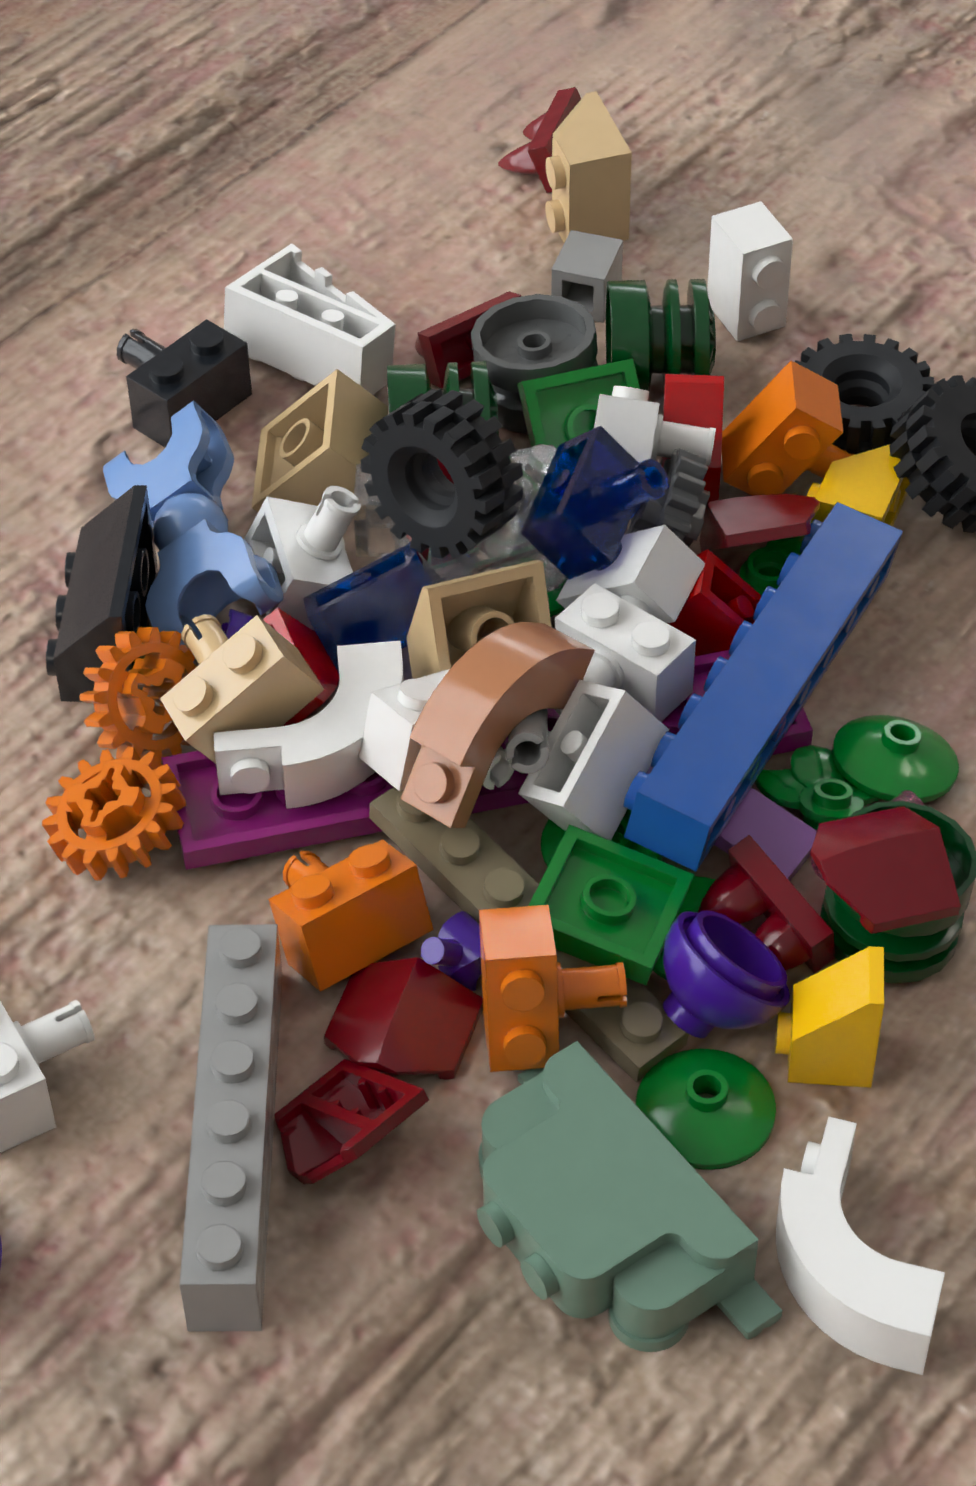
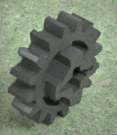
M679 448V450L675 449L673 451L671 459H666L662 473L652 470L648 481L636 496L632 507L631 522L626 534L666 525L688 547H690L694 540L697 541L704 524L703 517L710 497V492L704 490L706 482L703 481L708 470V466L705 465L707 459Z

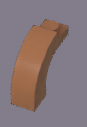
M518 622L504 626L477 642L443 677L415 723L409 738L422 746L404 788L401 800L449 828H465L491 763L504 740L522 720L532 713L548 708L564 709L578 681L583 680L595 650L545 623Z

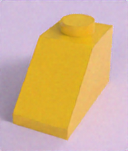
M891 444L831 462L822 483L813 482L807 493V496L815 497L821 506L812 518L811 523L814 519L824 522L835 504L839 502L893 526L908 494L905 489L910 485L907 477L898 479L893 467L901 460L900 458L890 456L889 446Z
M869 946L793 985L790 1013L780 1012L777 1015L775 1033V1054L788 1055V1083L872 1087L884 1010V947Z

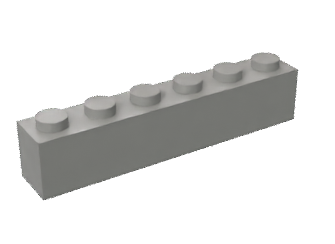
M277 924L208 926L180 1273V1290L187 1331H262L283 977Z

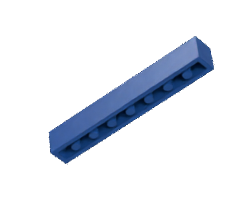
M839 502L835 504L824 522L817 519L813 520L811 532L804 536L800 547L802 554L799 555L791 552L777 580L779 587L776 589L768 586L763 592L754 612L753 620L755 622L752 624L744 620L729 649L730 658L727 660L719 656L713 664L704 685L705 694L703 697L694 693L689 698L678 722L679 732L675 735L667 731L662 737L652 758L651 767L653 769L650 774L640 770L633 779L623 803V807L631 810L624 838L697 872L886 580L903 534L902 530Z

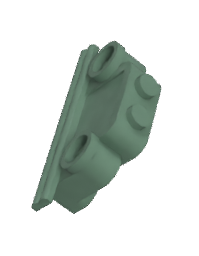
M578 1041L551 1056L544 1068L526 1069L519 1073L518 1082L521 1085L495 1100L485 1110L481 1123L482 1142L479 1148V1171L483 1179V1206L477 1209L478 1221L486 1236L495 1246L501 1248L506 1245L520 1261L521 1271L527 1284L540 1299L546 1300L550 1297L561 1311L574 1318L586 1319L595 1317L608 1309L609 1324L615 1336L628 1347L643 1352H657L674 1346L685 1335L689 1322L714 1305L721 1309L747 1340L756 1337L764 1328L772 1326L782 1317L783 1310L754 1279L759 1239Z

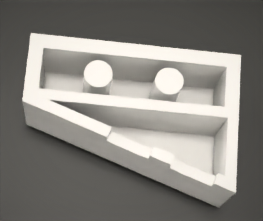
M292 243L225 287L224 330L247 342L250 359L266 363L290 374L297 380L306 381L315 386L336 369L340 370L372 395L388 384L387 365H393L396 324L354 291L345 295L332 285V274L323 267L317 268L315 271L301 261L302 251Z

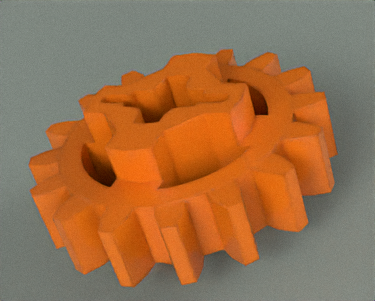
M138 627L136 633L134 631L115 633L117 647L99 646L96 649L99 659L103 662L100 668H85L83 672L88 679L95 682L93 691H86L80 694V701L93 703L95 712L84 720L86 727L103 728L104 731L100 735L97 745L100 748H117L116 759L121 758L122 753L128 746L134 747L140 758L151 751L156 754L160 762L161 757L182 754L181 745H191L182 737L160 698L197 667L193 663L195 660L194 655L186 645H180L181 633L177 631L159 632L158 627ZM135 660L133 669L125 671V669ZM172 721L170 725L163 731L165 724Z
M129 746L122 753L120 759H114L109 749L102 750L100 763L91 766L82 759L78 762V769L81 773L78 777L72 779L61 776L58 780L64 790L63 795L48 797L45 802L53 814L42 820V826L50 836L47 842L60 861H65L74 874L79 875L88 869L96 881L102 880L108 868H114L120 878L127 877L129 864L136 860L145 868L151 866L152 862L149 852L154 847L161 850L170 849L172 845L165 833L167 830L182 829L184 822L177 811L186 806V800L179 790L181 785L168 764L162 765L156 754L151 751L140 758L135 748ZM143 787L151 791V797L144 796L142 792ZM78 829H84L87 834L85 839L79 837Z

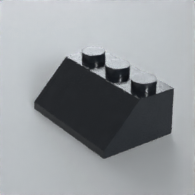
M134 485L82 526L76 552H68L66 555L65 583L68 591L67 595H58L55 611L56 628L59 631L58 639H49L46 649L47 674L57 677L61 701L83 702L80 701V694L86 691H93L95 682L88 679L83 672L85 668H100L103 662L96 653V649L99 646L117 647L115 633L120 631H134L136 633L138 627H149L150 619L145 604L150 587L158 576L159 571L147 485ZM135 660L125 669V671L133 669Z

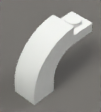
M389 641L337 646L339 671L337 692L323 710L307 720L281 727L213 732L220 795L252 794L261 791L284 789L286 809L297 808L337 797L361 784L376 771L359 758L371 691L396 685L404 681L401 642Z
M828 1116L822 1143L818 1144L810 1141L807 1143L801 1171L797 1172L785 1168L783 1171L776 1222L777 1255L782 1274L799 1306L824 1333L837 1343L871 1361L923 1375L945 1272L900 1262L883 1256L862 1242L852 1231L843 1214L841 1200L851 1165L857 1123Z

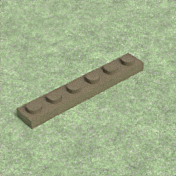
M395 787L370 802L369 818L463 911L469 913L478 923L479 910L529 905L539 884L470 817L465 828H449L401 800L404 790L398 791ZM556 949L557 962H560L561 969L596 966ZM626 978L627 995L625 996L627 997V1007L565 1010V1012L637 1083L658 1062L677 1053L686 1046L689 1034L679 1028L667 1016L663 1009V1004L642 984Z

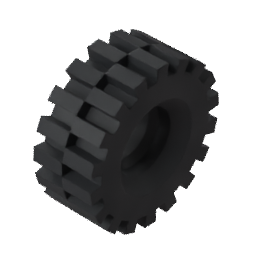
M852 334L839 335V343L833 344L829 338L818 341L817 352L808 347L801 353V360H795L799 365L838 385L843 433L832 444L850 454L856 455L892 444L896 439L891 437L890 434L893 426L899 422L897 419L935 384L934 377H929L930 367L926 361L917 363L918 353L910 347L903 352L898 351L899 342L890 338L887 339L884 345L875 343L876 335L864 334L863 341H853ZM854 404H855V405H864V406H868V407H857V406H851V405H854Z
M962 375L952 376L948 381L943 378L936 382L897 419L899 422L893 426L890 434L896 440L889 448L890 456L900 458L901 460L893 468L898 479L908 478L910 485L905 491L913 500L919 495L926 502L922 510L930 517L934 516L937 512L943 515V525L953 529L961 522L963 532L974 533L976 531V378L972 377L965 383Z
M432 389L425 394L421 393L377 421L369 429L372 434L364 439L362 449L369 453V455L360 460L361 472L371 474L372 479L365 483L364 486L368 497L377 495L381 505L376 507L375 511L381 520L389 516L395 523L390 531L399 540L409 535L412 538L410 548L422 553L430 547L431 557L440 559L449 553L452 558L463 555L507 525L506 523L513 519L519 510L514 505L522 500L524 489L513 484L523 477L521 463H511L509 455L517 451L511 438L502 442L496 433L503 427L495 416L486 421L481 416L484 406L475 399L463 405V393L454 390L449 391L445 395H443L441 389ZM437 459H439L440 462L448 470L449 474L453 479L454 484L451 483L443 474L439 467Z

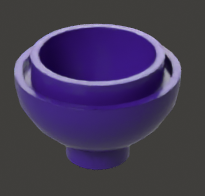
M686 911L681 913L673 922L665 938L663 955L667 983L672 992L664 1000L663 1009L667 1016L683 1031L697 1038H706L714 1027L722 1029H748L769 1022L789 1003L790 992L786 984L787 974L775 954L745 927L713 911H701L699 913Z

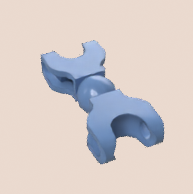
M193 400L171 416L172 436L166 448L155 459L143 465L133 464L130 462L126 451H123L103 466V473L108 492L114 500L118 499L134 485H147L154 544L159 549L157 554L160 561L158 576L150 587L145 604L152 627H158L159 632L177 631L182 633L184 626L188 624L200 640L202 634L192 621L193 618L203 614L216 617L228 604L239 599L253 602L261 616L283 601L284 596L274 566L266 559L253 555L249 543L241 536L228 532V519L222 511L224 508L220 495L223 486L231 474L234 455L219 424ZM181 636V643H180V645H185L184 642L182 641V636Z

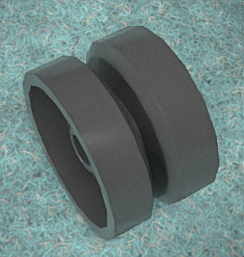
M534 294L508 299L492 306L476 320L471 332L474 362H487L488 376L497 394L498 421L502 424V428L512 432L528 433L518 383L598 366L596 360L598 354L597 334L592 314L580 303L561 296Z

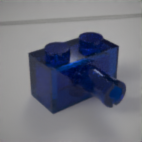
M598 426L558 446L520 534L569 580L592 570H604L619 556L622 550V537L630 519L636 514L640 505L665 496L664 490L668 489L669 486L667 474L661 464L653 459H647L639 463L602 426Z
M411 542L303 598L307 618L337 671V646L400 641L401 649L408 646L406 638L422 587L435 584L418 551L410 548Z

